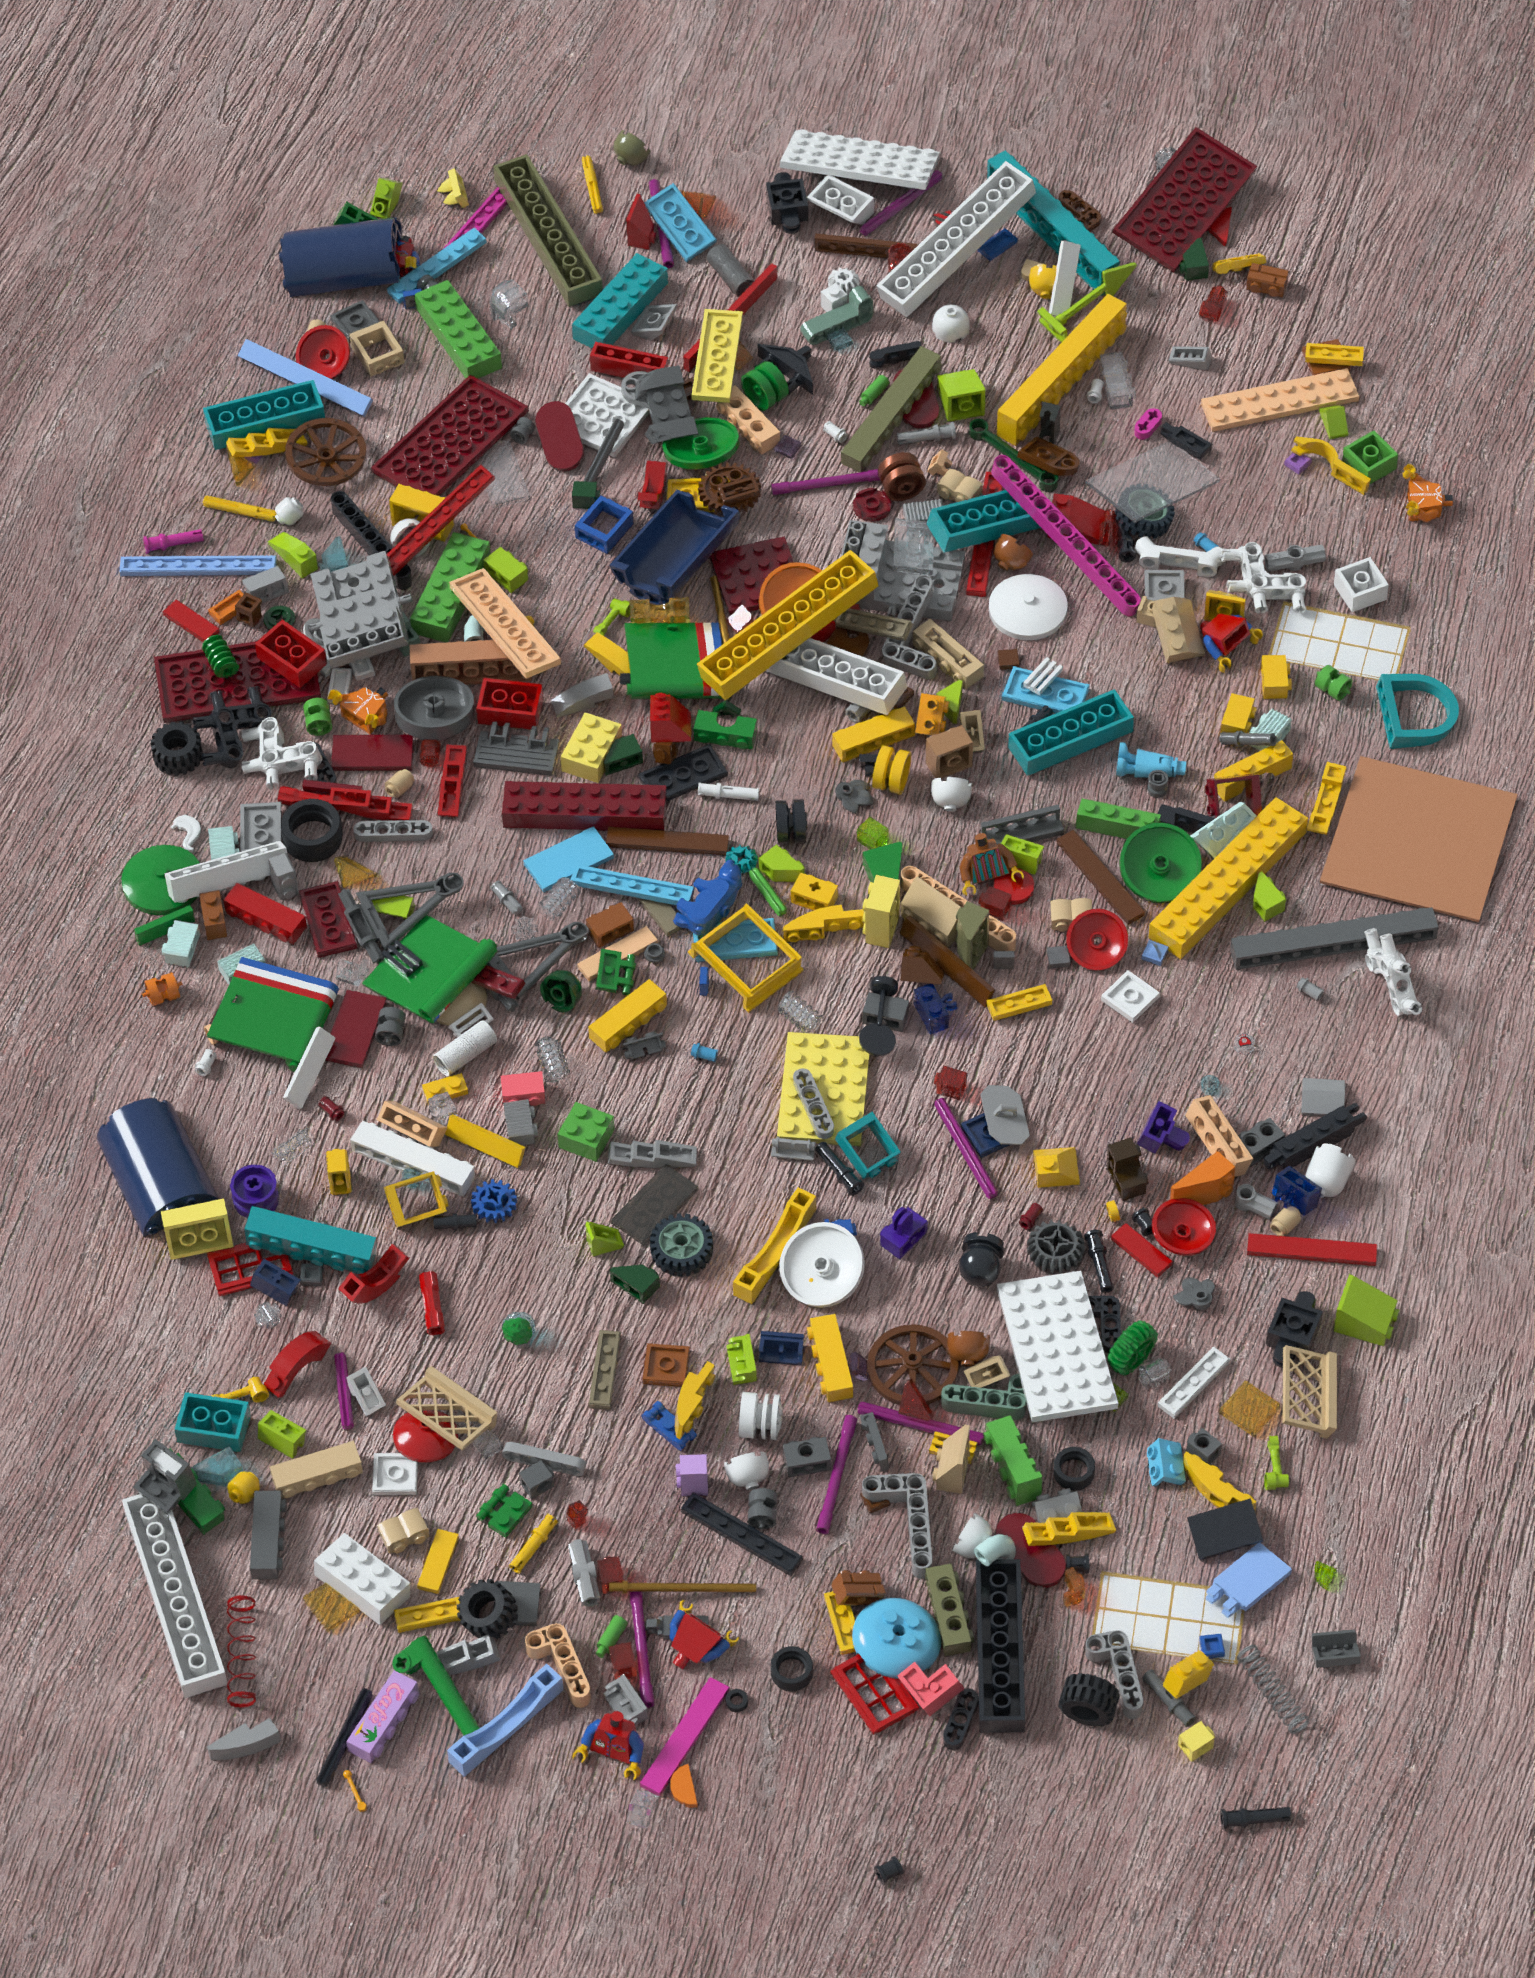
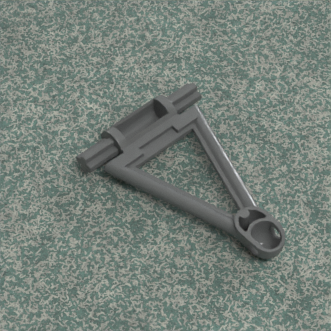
M448 873L439 877L436 881L356 892L360 904H356L349 889L342 890L338 895L346 909L344 914L361 948L367 950L374 964L380 963L384 959L377 945L378 941H380L385 951L388 950L389 945H393L395 940H399L446 897L460 892L464 886V880L458 873ZM435 891V895L389 935L371 901Z
M572 922L563 927L560 932L498 946V953L487 965L513 975L499 956L561 942L524 980L526 984L516 997L519 1000L572 947L587 939L589 928L582 922ZM487 989L495 1000L501 1001L508 1012H513L518 1007L515 999Z

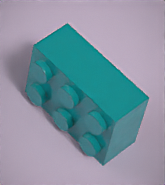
M185 1392L174 1429L177 1443L241 1452L251 1417L249 1402Z

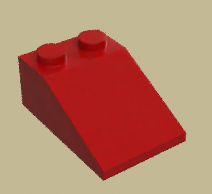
M1054 493L1052 500L1054 506L1090 544L1105 545L1111 513L1075 496Z

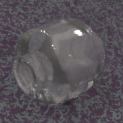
M1154 1356L1140 1365L1138 1378L1144 1386L1156 1389L1170 1379L1172 1369L1166 1359Z

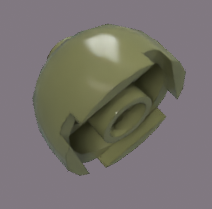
M624 130L618 134L613 145L614 152L618 157L617 161L624 166L626 164L637 166L643 163L651 151L649 148L646 151L644 148L645 143L628 132L625 135Z

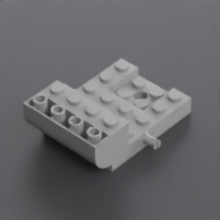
M854 520L849 521L841 556L849 550L854 552L875 571L879 585L855 604V608L888 612L887 616L895 618V614H899L915 579L920 575H928L932 579L934 594L923 617L952 621L965 564V551L953 550L944 553L939 547L913 544L914 535L912 533L910 538L909 533L906 534L905 542L888 540V525ZM936 584H942L943 587H942V588H936L934 585H936ZM923 585L920 588L925 589L928 585ZM914 602L912 605L916 606L919 605L921 602Z
M386 551L366 556L367 561L331 572L328 568L311 574L320 612V622L309 625L311 633L321 630L327 659L332 668L409 645V637L402 613V604L413 602L411 594L399 597ZM359 581L358 586L350 587L352 582Z

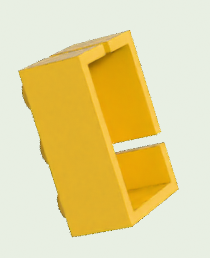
M398 484L389 499L392 526H395L404 519H415L416 515H419L416 520L421 522L445 497H439L426 491L423 492L410 486ZM454 519L433 539L445 542L454 527Z

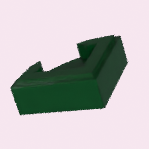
M725 700L715 706L713 712L718 713L720 717H722V714L736 717L740 715L741 709Z

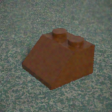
M910 946L909 949H905L902 956L900 981L942 985L945 972L926 950H921L922 948L918 946Z

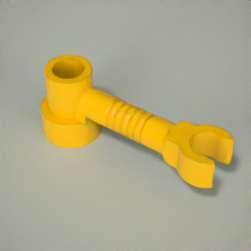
M256 1376L248 1380L249 1386L227 1394H214L212 1396L235 1400L250 1395L254 1402L260 1403L268 1399L269 1392L266 1386L262 1384L261 1379Z

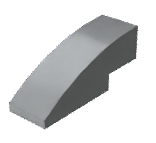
M602 674L583 681L552 699L551 704L556 717L595 708L596 702L614 698L613 687L608 674Z
M489 1634L469 1643L463 1640L436 1652L449 1675L474 1670L500 1660L496 1642Z
M268 1718L252 1729H249L247 1724L244 1723L208 1745L207 1750L211 1760L234 1759L268 1749L281 1742L279 1730L271 1719Z

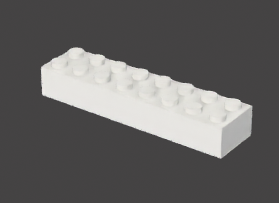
M812 638L807 639L766 670L769 673L888 715L907 688L903 671Z

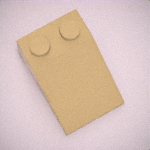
M964 1425L944 1440L942 1449L938 1448L936 1461L939 1462V1467L934 1468L933 1472L936 1490L962 1494L968 1466L967 1456L969 1457L970 1425Z

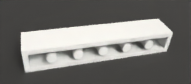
M277 841L165 873L168 894L174 902L183 903L188 901L189 898L200 897V893L218 890L221 892L228 887L235 886L236 883L244 885L252 880H263L266 876L271 875L269 858L287 853V849L281 841Z
M362 1120L350 1139L353 1152L416 1177L434 1171L435 1175L439 1174L442 1182L440 1188L464 1197L475 1179L474 1166L469 1162L457 1160L450 1154L440 1153L432 1147L416 1143L411 1138L401 1137L394 1131L384 1130L374 1123H367Z

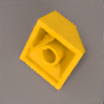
M1209 590L1206 593L1204 620L1211 621L1218 614L1240 615L1244 618L1246 599L1222 591Z
M1075 1147L1033 1150L1038 1188L1080 1185Z

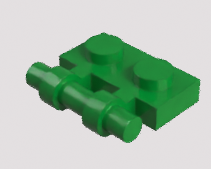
M601 949L595 990L616 993L618 985L623 987V995H629L634 985L632 977L633 971L636 970L635 955L628 954L627 960H621L622 952ZM620 968L625 970L624 978L618 977Z
M502 1484L499 1489L493 1491L492 1497L487 1503L481 1505L480 1511L476 1515V1518L480 1521L489 1517L491 1520L488 1522V1527L504 1538H507L533 1507L531 1501L517 1492H514L510 1497L506 1496L505 1494L509 1491V1487L506 1484ZM498 1503H501L503 1506L498 1511H495L493 1508Z

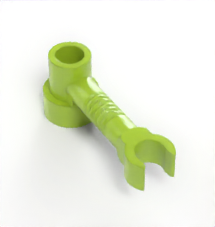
M614 598L610 604L611 612L601 624L593 629V632H598L605 636L607 628L618 615L627 618L631 616L634 604L627 600L621 601Z
M1269 1436L1270 1441H1267V1445L1271 1455L1273 1472H1266L1264 1475L1265 1489L1275 1490L1276 1488L1288 1487L1289 1476L1288 1474H1282L1278 1436Z

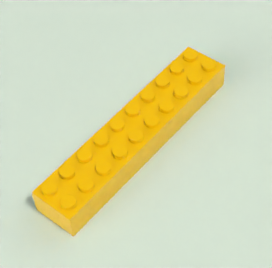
M1107 294L999 408L997 411L998 437L1016 446L1026 438L1031 429L1036 428L1041 420L1042 401L1057 405L1061 397L1071 390L1072 385L1076 381H1080L1086 370H1090L1094 362L1103 356L1105 350L1114 344L1116 338L1124 334L1127 327V303L1110 294Z
M849 550L698 662L697 666L701 678L724 700H727L876 589L879 585L875 571L854 552Z
M1275 797L1149 924V939L1169 946L1168 951L1182 959L1257 883L1258 874L1261 871L1266 874L1307 833L1308 817Z

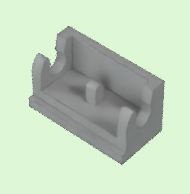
M278 566L242 580L247 590L246 593L262 599V603L289 593L286 577Z
M624 1674L605 1686L607 1691L603 1695L613 1711L621 1712L624 1719L634 1722L635 1725L648 1719L646 1706Z

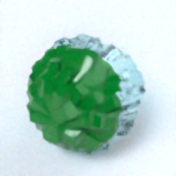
M526 1312L508 1314L503 1320L501 1327L504 1338H506L507 1342H511L514 1345L527 1344L535 1334V1320Z

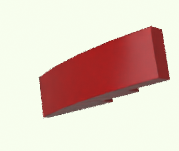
M446 744L438 816H459L467 755L466 745Z
M331 787L328 802L334 808L347 813L381 821L411 820L413 811L411 803L392 802V797L372 796L370 790Z

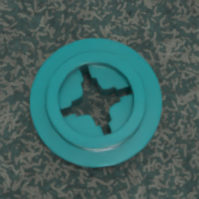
M739 845L736 848L732 847L726 853L725 862L733 860L735 861L734 865H738L741 873H747L756 867L758 856L755 849H750L749 845L746 847ZM745 855V859L738 863V857Z

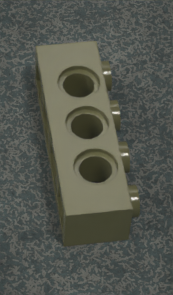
M952 1564L925 1568V1581L935 1621L939 1627L944 1657L971 1652V1643H974V1635L972 1629L968 1630L967 1627L969 1615L968 1611L963 1610L962 1604H964L962 1590L958 1591L957 1585L960 1584L958 1572H953ZM946 1588V1589H949L950 1591L943 1592V1591H941V1589ZM947 1608H953V1609H955V1610H953V1611H947L946 1609H947ZM957 1627L959 1630L953 1631L951 1628Z

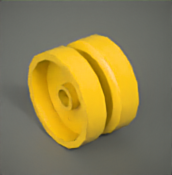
M883 745L876 759L872 787L883 791L889 784L891 793L901 795L905 789L910 772L911 751L901 749L895 755L893 747Z

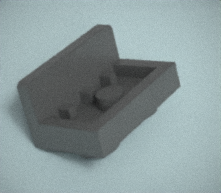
M1355 1629L1313 1633L1311 1635V1652L1316 1668L1361 1664V1655L1357 1645Z

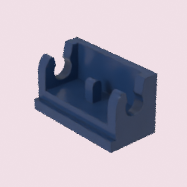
M263 1259L253 1273L250 1286L287 1307L292 1295H295L301 1279Z
M761 1331L759 1362L802 1366L804 1334Z

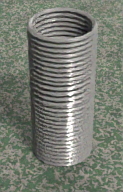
M716 245L708 252L707 261L737 297H740L755 281L726 245Z

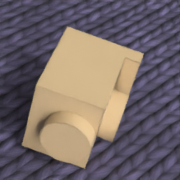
M1143 596L1139 604L1136 622L1157 628L1152 611L1154 601L1147 599V596Z

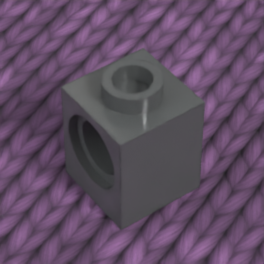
M1203 1428L1197 1433H1192L1187 1439V1452L1199 1456L1209 1465L1221 1455L1222 1443Z
M542 1460L519 1472L520 1484L531 1499L554 1487V1472L550 1466L546 1467Z

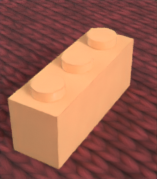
M384 1101L377 1118L378 1121L429 1147H439L447 1130L446 1126L396 1101Z

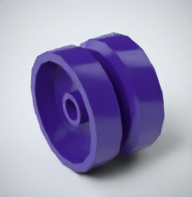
M254 1164L244 1166L236 1171L231 1178L230 1189L235 1210L241 1216L248 1219L252 1206L275 1211L279 1203V1192L275 1175L269 1168Z

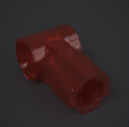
M1222 286L1212 287L1206 301H1203L1201 304L1199 317L1218 322L1222 306L1227 297V291Z

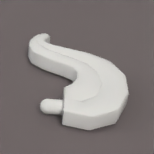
M188 815L178 816L173 821L171 829L177 827L179 830L188 832L183 841V847L193 853L194 848L191 846L201 833L200 824L194 817Z

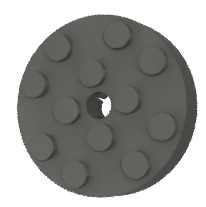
M446 676L418 678L404 685L396 694L394 699L395 719L398 726L404 732L420 740H446L465 730L473 721L475 714L474 697L470 688L457 679Z

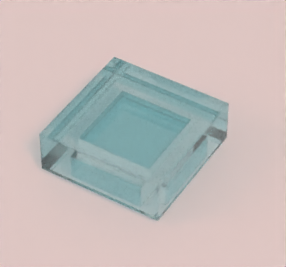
M844 328L827 335V340L836 352L853 345L852 338Z

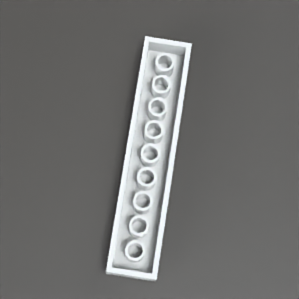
M1006 161L876 285L880 298L905 317H908L1036 194L1033 180Z
M141 1494L122 1499L124 1512L184 1698L226 1686L225 1670L172 1510L167 1515Z

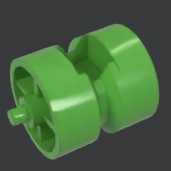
M1326 665L1321 671L1317 672L1318 676L1315 680V687L1323 692L1328 691V695L1337 701L1342 700L1347 694L1351 693L1350 688L1353 680L1343 673L1339 675V670L1331 665Z
M313 698L305 702L303 709L307 732L314 736L329 733L332 730L329 702L323 698Z

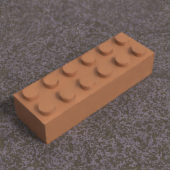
M494 640L410 645L412 681L427 676L451 677L463 682L465 685L482 684L483 678L517 682L532 681V677L526 679Z

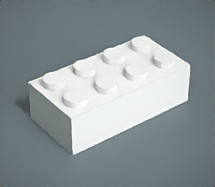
M343 1533L314 1560V1575L379 1625L410 1598V1582L346 1533Z

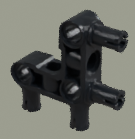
M259 686L247 689L251 704L230 707L225 706L222 691L219 690L218 694L217 691H213L210 693L214 708L209 716L193 717L192 723L195 730L211 728L213 730L218 752L202 754V761H205L203 762L204 766L220 764L232 769L239 764L243 757V746L238 738L236 729L258 727L265 718L271 717L272 714L271 708L263 702Z

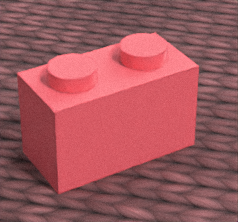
M542 1071L501 1076L503 1103L528 1099L531 1106L545 1104Z

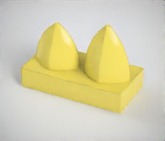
M453 168L448 171L449 178L440 185L437 192H450L445 198L444 203L448 205L459 203L462 208L469 206L463 178Z

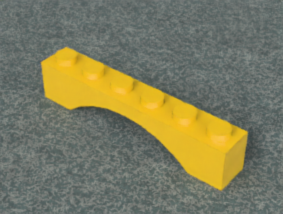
M797 1187L787 1202L781 1218L766 1244L754 1259L743 1266L734 1279V1296L753 1304L779 1266L782 1251L788 1240L798 1230L806 1226L817 1210L815 1195Z

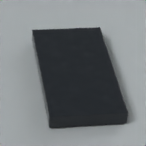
M710 744L675 758L671 764L663 763L638 774V778L643 785H666L667 801L698 789L699 783L710 784L728 776L727 770Z

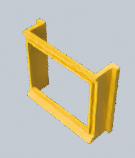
M747 903L699 941L692 943L691 949L688 951V954L693 959L698 955L703 957L744 998L743 1008L748 1013L804 971L801 967L802 956ZM747 918L759 927L791 959L752 989L708 948Z

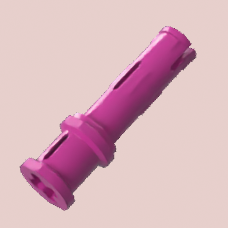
M201 529L166 536L161 533L155 537H143L146 554L160 549L165 551L171 546L204 541Z

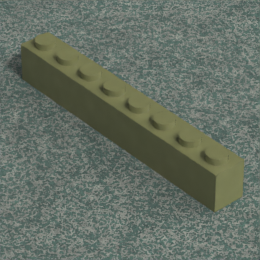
M922 346L918 349L841 451V464L858 472H862L865 467L870 465L873 456L880 452L885 440L888 441L894 428L901 424L903 415L910 412L912 404L915 400L918 401L920 399L922 391L925 387H929L934 375L940 372L942 368L941 355Z

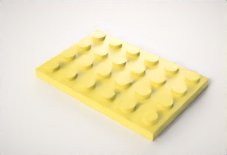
M788 1032L777 1137L791 1140H811V1142L818 1144L826 1142L827 1144L838 1145L835 1140L837 1133L864 1117L870 1054L862 1049L859 1043V1036ZM804 1068L811 1072L834 1124V1133L828 1139H820L815 1134L795 1089L793 1074L798 1069ZM800 1077L799 1079H801L804 1083V1086H806V1079ZM807 1092L804 1096L807 1099H812L816 1095L813 1092ZM818 1108L813 1109L811 1111L814 1115H820L823 1113V1111ZM822 1121L821 1128H823L824 1131L828 1130V1128H825ZM862 1132L848 1140L851 1146H861Z

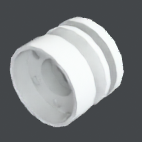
M742 1393L739 1437L754 1438L756 1430L761 1429L762 1439H766L767 1430H771V1440H777L783 1414L780 1395L774 1394L773 1404H770V1394H765L763 1403H759L758 1393Z

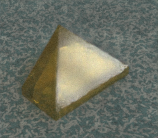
M227 446L235 484L239 486L254 469V466L244 457H232Z
M339 856L334 859L343 888L377 877V872L346 856Z

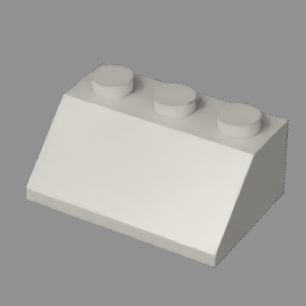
M827 175L807 196L808 201L852 223L864 224L874 214V197L830 175Z

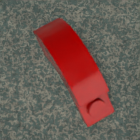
M647 460L643 489L641 492H638L641 508L660 509L665 492L668 462Z
M391 1244L375 1266L362 1274L350 1272L338 1289L354 1303L363 1304L370 1302L394 1285L400 1278L398 1273L410 1257L398 1246Z
M309 1331L297 1336L273 1360L269 1366L271 1372L263 1385L278 1398H283L297 1373L310 1362L322 1361L331 1342L317 1331Z

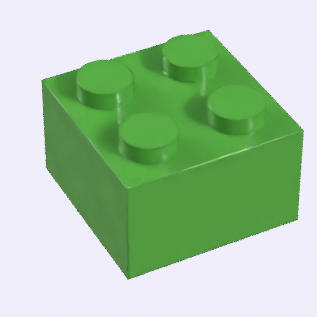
M1373 430L1344 447L1342 461L1371 478L1370 484L1397 469L1398 453Z
M575 1102L557 1134L559 1148L597 1162L615 1130L614 1116Z

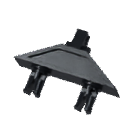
M758 344V357L762 360L754 365V369L765 361L771 362L782 374L790 379L787 381L788 395L799 386L813 395V382L807 365L808 359L811 357L810 347L805 345L796 351L790 347Z

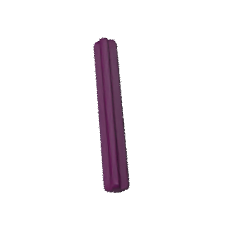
M341 1352L334 1355L341 1424L344 1430L353 1429L354 1422L351 1395L346 1378L348 1377L347 1360L345 1353Z

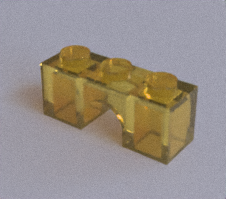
M689 597L669 598V602L663 605L651 604L649 599L629 600L631 623H690Z

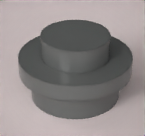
M657 943L648 945L644 952L645 959L651 963L662 961L665 957L664 948Z

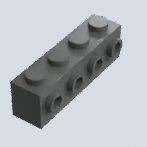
M255 1491L250 1557L252 1579H279V1571H283V1557H280V1551H284V1538H281V1532H285V1518H282V1512H286L287 1502L286 1499L282 1498L281 1491Z

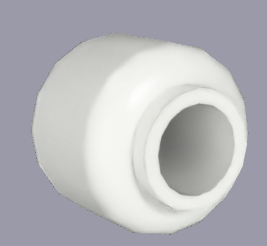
M286 497L275 507L277 514L275 518L280 524L283 525L285 523L291 526L303 516L304 507L297 498Z

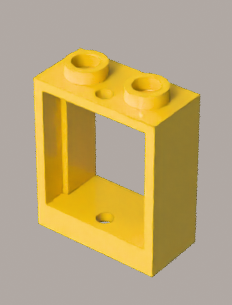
M434 1171L383 1187L396 1228L447 1212L446 1207H449L446 1195H442L439 1188L442 1186L439 1174L435 1175ZM429 1179L438 1209L405 1219L395 1189Z

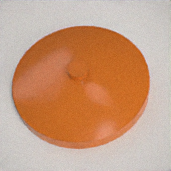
M801 562L784 564L773 570L761 586L759 594L761 615L769 611L822 570L811 564Z

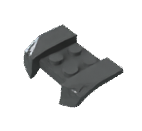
M680 365L655 369L640 376L636 383L635 400L646 396L653 425H650L645 433V436L652 444L698 435L694 416H691L684 391V380Z

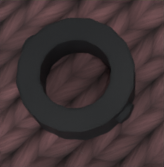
M741 1689L730 1690L726 1694L727 1708L733 1712H741L748 1707L746 1692ZM739 1696L743 1699V1702L735 1705L731 1702V1699Z

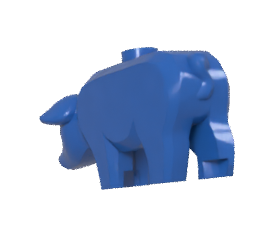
M727 860L719 870V876L715 879L703 880L697 878L694 881L693 886L700 893L697 895L695 902L687 901L684 898L677 902V909L682 914L676 913L673 920L675 925L680 928H687L696 935H704L711 932L723 917L726 918L728 916L730 908L736 900L738 890L742 887L741 871L738 865H734L735 861Z

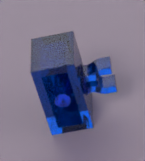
M933 984L913 989V1004L930 1035L948 1029V1011L957 1009L956 1001L948 1003V1001L953 1000L952 993L945 994L940 998Z
M1288 1166L1276 1175L1271 1194L1275 1196V1202L1278 1203L1280 1200L1284 1202L1283 1207L1285 1209L1293 1206L1299 1210L1300 1214L1305 1216L1317 1208L1322 1188L1291 1166Z

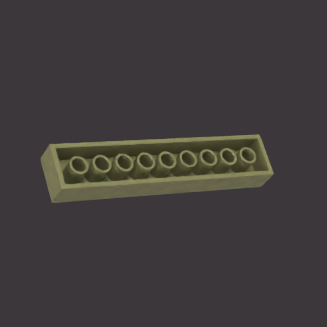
M528 154L494 165L495 183L568 307L597 297L603 290L602 279Z

